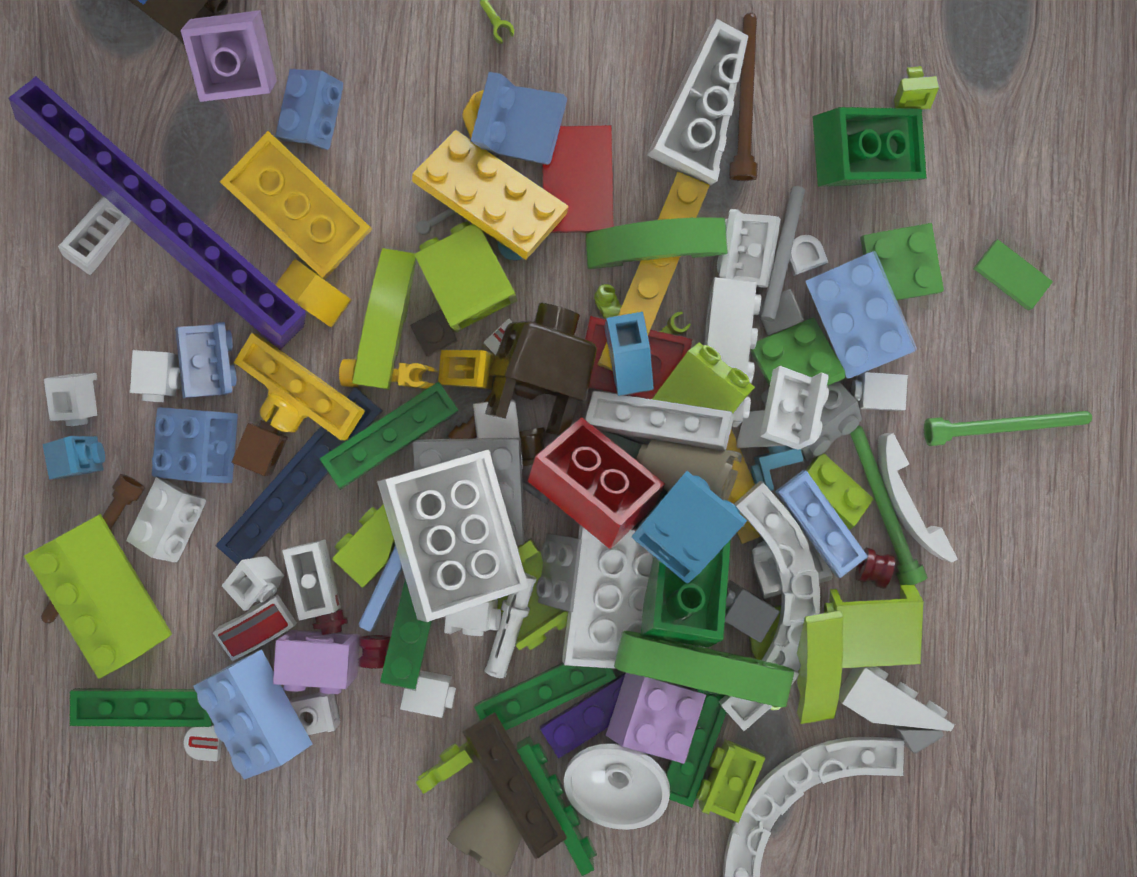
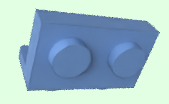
M290 69L275 137L285 142L308 143L328 150L334 132L343 82L321 70Z
M217 322L214 325L175 328L183 398L219 396L232 393V386H236L237 378L234 365H229L228 352L232 351L233 341L231 331H226L225 322Z

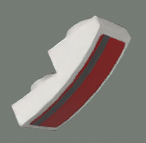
M277 594L263 603L252 606L245 614L220 625L213 634L230 659L234 661L294 627L297 622Z

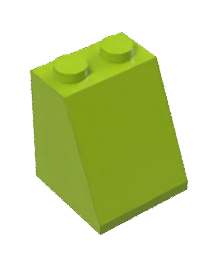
M469 221L453 227L450 230L452 235L440 241L435 237L422 243L419 246L421 251L414 254L450 327L456 333L517 302L516 294L484 233L476 225H470Z

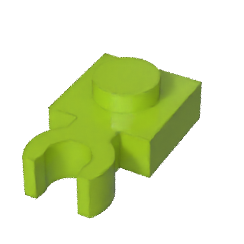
M468 742L460 747L455 743L445 749L439 755L441 760L438 761V764L417 777L418 780L415 783L422 793L428 792L439 782H444L473 762L475 753Z

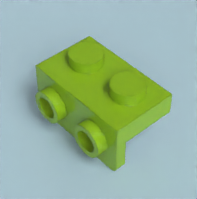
M823 453L816 456L806 471L850 530L855 527L874 498L826 454Z
M724 739L722 747L717 746L711 756L710 767H713L708 780H702L696 799L699 800L698 804L701 812L709 815L711 811L739 823L765 761V756Z

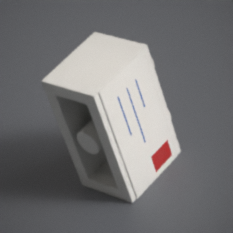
M326 540L315 541L283 550L299 621L334 613L340 609L341 604Z

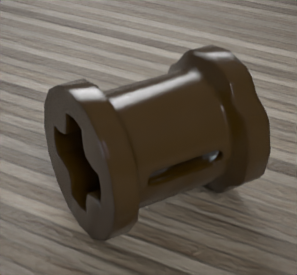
M545 427L519 431L523 466L533 465L535 456L545 449L543 442Z

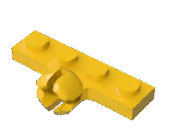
M250 334L234 361L236 365L267 387L268 396L260 408V416L266 422L269 418L272 419L270 425L282 432H296L304 418L309 417L338 439L347 440L365 412L364 409L259 334Z

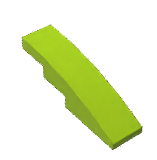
M386 248L381 250L365 315L353 384L390 390L395 356H398L403 323H406L416 265L415 253Z
M841 611L805 616L797 650V656L801 665L797 680L801 695L797 708L800 724L835 718L843 661V615Z

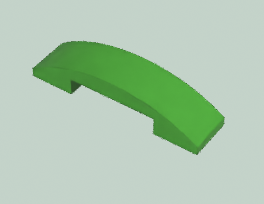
M699 217L654 220L614 226L587 233L588 269L623 266V262L687 255H691L692 258L728 254L725 218Z

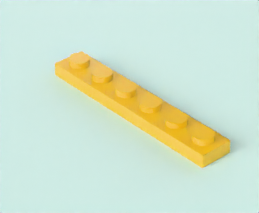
M677 172L658 220L697 218L710 184ZM681 256L641 260L618 316L643 312L648 335ZM606 343L598 365L613 371L608 344Z

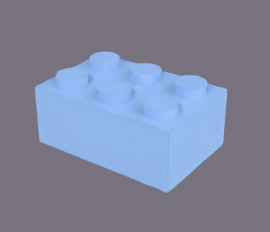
M875 251L805 281L837 357L845 370L847 379L917 350Z
M262 649L225 667L193 686L197 692L199 704L207 711L214 724L217 737L224 742L232 757L233 767L241 774L244 780L283 765L313 745L282 686L273 684L274 671Z

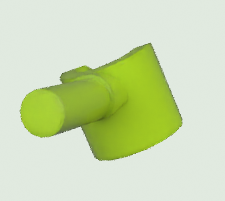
M481 0L479 3L494 27V40L499 44H503L497 30L505 27L513 37L514 27L510 22L500 19L488 0Z
M677 312L668 319L667 325L659 332L680 335L687 331L691 324H688L683 329L677 328L674 324V319L683 314V312Z

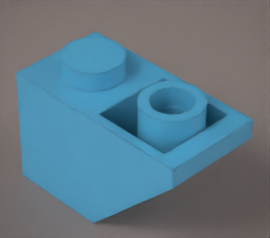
M643 312L607 318L604 328L617 395L622 396L653 390L650 345Z
M69 436L42 444L49 479H62L104 471L102 463L105 462V451L103 445L98 442L97 436Z

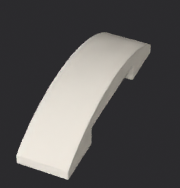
M894 433L880 435L877 447L879 471L897 518L907 532L931 554L951 563L958 560L943 529L936 526L925 527L897 471L910 464Z

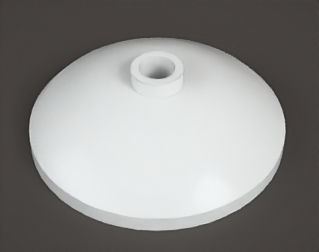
M599 744L583 749L571 759L564 776L565 793L572 806L590 821L604 827L622 830L645 827L659 819L668 806L670 785L663 769L645 753L622 747L619 744Z

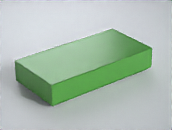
M998 239L991 244L973 268L1027 310L1034 308L1053 283L1051 279Z

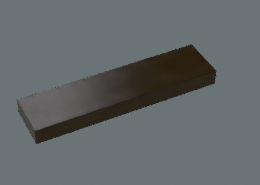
M496 713L490 714L464 730L465 738L534 859L541 857L566 840L567 837Z

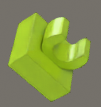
M921 66L907 67L908 78H903L900 81L894 98L895 108L931 109L939 89L937 76L924 77Z

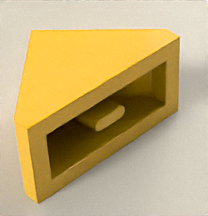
M295 258L275 284L300 307L331 328L352 301V299Z
M441 350L438 382L441 385L492 390L493 376H490L489 373L495 355L483 350Z

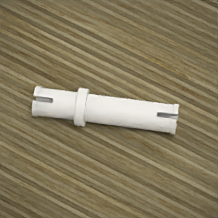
M525 573L529 588L510 594L501 606L504 612L487 666L484 670L485 673L496 678L506 677L523 618L527 617L530 611L528 602L537 579Z

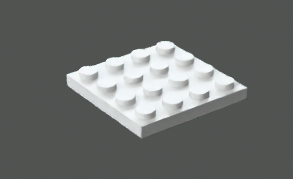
M580 525L578 539H582L573 612H568L562 656L564 665L615 668L614 664L622 631L641 633L644 597L654 556L631 537L639 527H633L615 546L609 549Z

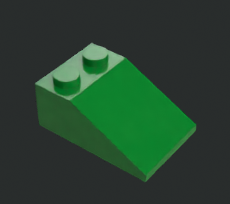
M838 107L812 116L818 187L855 186L927 179L922 109Z
M731 539L688 584L660 560L653 557L643 603L640 636L708 648L723 640Z

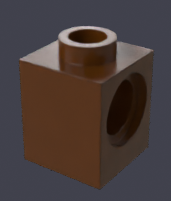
M261 420L259 425L248 423L231 463L262 476H271L288 437L280 434V430L272 427L270 422Z

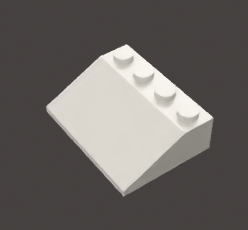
M489 449L377 481L417 620L429 622L529 588Z

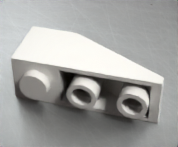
M877 666L853 668L840 688L839 701L872 723L952 731L955 726L945 719L948 713L946 710L930 700L925 706L915 699L918 692L901 681L897 687L886 681L889 674Z

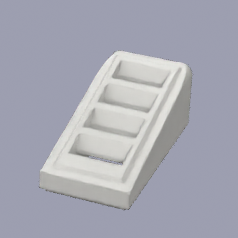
M102 196L58 248L66 259L91 275L104 260L131 220ZM104 211L118 220L115 225L101 216ZM96 222L108 230L106 235L93 227ZM89 234L99 243L95 246L86 240L85 237ZM80 246L88 251L89 254L85 257L76 249Z

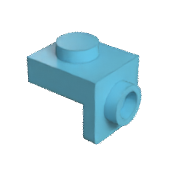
M769 446V453L755 456V465L751 466L755 485L762 481L773 491L774 486L770 470L804 461L801 449L797 450L788 446Z

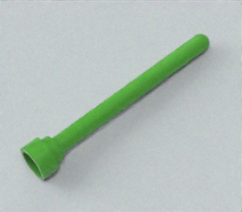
M1076 411L951 423L942 417L927 418L924 422V436L928 446L945 445L946 441L952 440V437L1086 425L1092 421V414L1088 411Z
M858 425L850 435L899 561L897 565L899 572L896 573L900 585L920 583L928 578L924 566L919 564L917 559L912 558L865 432Z

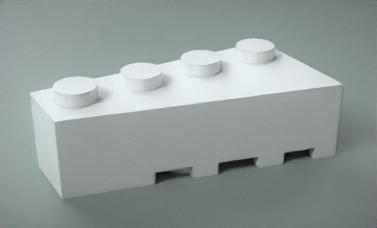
M718 19L707 29L647 156L707 184L712 185L718 181L720 160L726 144L727 127L735 102L733 99L736 85L739 82L748 35Z

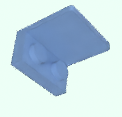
M489 72L471 142L493 155L548 165L552 160L567 97L561 93L518 87L502 74Z
M159 407L155 422L152 476L193 482L232 483L234 464L231 462L235 455L238 414Z

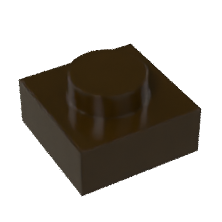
M441 309L410 325L427 357L458 341Z

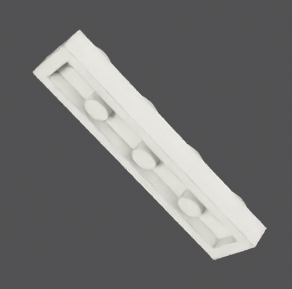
M593 391L585 420L600 431L726 451L734 416L730 411Z

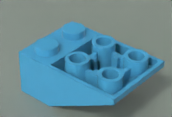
M686 471L631 537L688 584L742 528L747 520L740 515L739 509L733 503L722 500L712 492L705 480Z

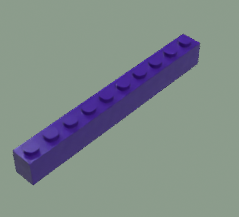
M37 76L9 97L14 117L22 126L279 350L304 327L305 310Z

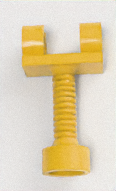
M343 359L341 361L339 379L342 387L359 386L352 383L357 359ZM399 363L398 369L393 368L391 382H398L399 386L428 389L435 383L422 381L423 373L426 371H438L434 367L419 363Z

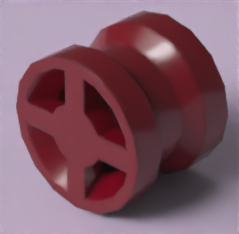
M866 547L864 552L868 557L857 565L855 579L863 583L872 581L876 587L885 589L894 572L895 556L889 554L881 556L876 554L875 550Z
M366 635L359 637L362 656L358 659V666L370 669L383 668L391 636Z

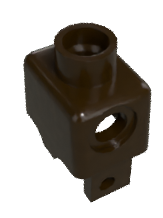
M539 303L534 322L520 321L507 325L489 373L490 376L495 377L485 411L486 415L506 419L514 391L517 396L530 400L542 394L556 396L546 433L560 436L571 427L578 401L586 402L597 352L593 342L574 336L580 318L578 313L560 306Z

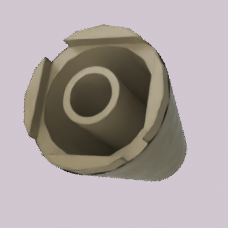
M653 439L649 445L643 444L641 446L636 461L665 483L663 489L667 492L688 471L692 475L699 476L705 480L710 486V490L722 500H728L738 471L733 470L732 466L734 460L741 463L742 454L732 450L722 451Z
M494 788L450 832L447 840L464 854H469L476 859L477 863L500 877H506L508 872H510L522 836Z

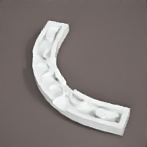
M759 481L736 501L734 505L767 544L777 565L782 591L780 620L773 641L762 661L793 669L795 671L792 680L793 684L799 675L798 670L801 667L797 650L805 616L820 614L818 572L815 569L807 539L798 523L764 482ZM727 695L719 701L720 705L743 731L772 707L771 705Z
M847 737L813 745L781 762L755 786L739 823L734 821L724 854L723 877H760L762 857L771 834L772 826L780 814L783 815L794 802L804 795L803 792L814 785L857 775L903 776L904 740L893 737Z

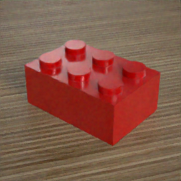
M582 417L535 456L528 479L531 485L609 549L615 546L655 507L665 485L662 480Z

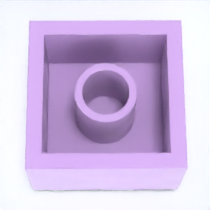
M260 10L190 19L181 29L200 102L268 94L271 92L277 79Z
M290 630L276 640L273 684L284 685L283 689L286 691L298 692L305 691L306 687H320L321 693H341L342 689H347L358 675L360 635L344 633L321 635V632Z
M626 672L606 736L622 747L685 763L706 694L692 687Z

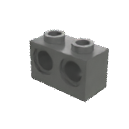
M730 580L727 584L725 622L761 643L779 611L763 599Z

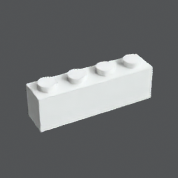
M714 277L709 290L704 345L714 348L721 355L722 361L731 368L743 371L750 379V383H752L754 363L749 362L750 349H755L758 329L752 328L753 315L759 314L761 306V294H756L757 282ZM746 397L733 413L732 427H738L743 422V418H748L751 405L750 397Z

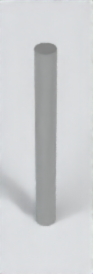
M793 186L791 188L761 319L769 322L775 321L803 203L805 189L800 186Z

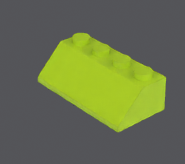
M101 514L24 555V558L98 679L130 663L172 635V632Z

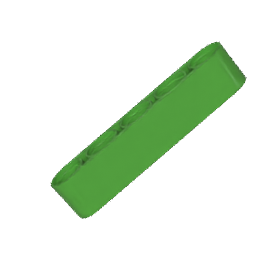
M622 631L614 664V667L620 671L771 706H787L795 672L789 667L696 645L643 637L638 632Z

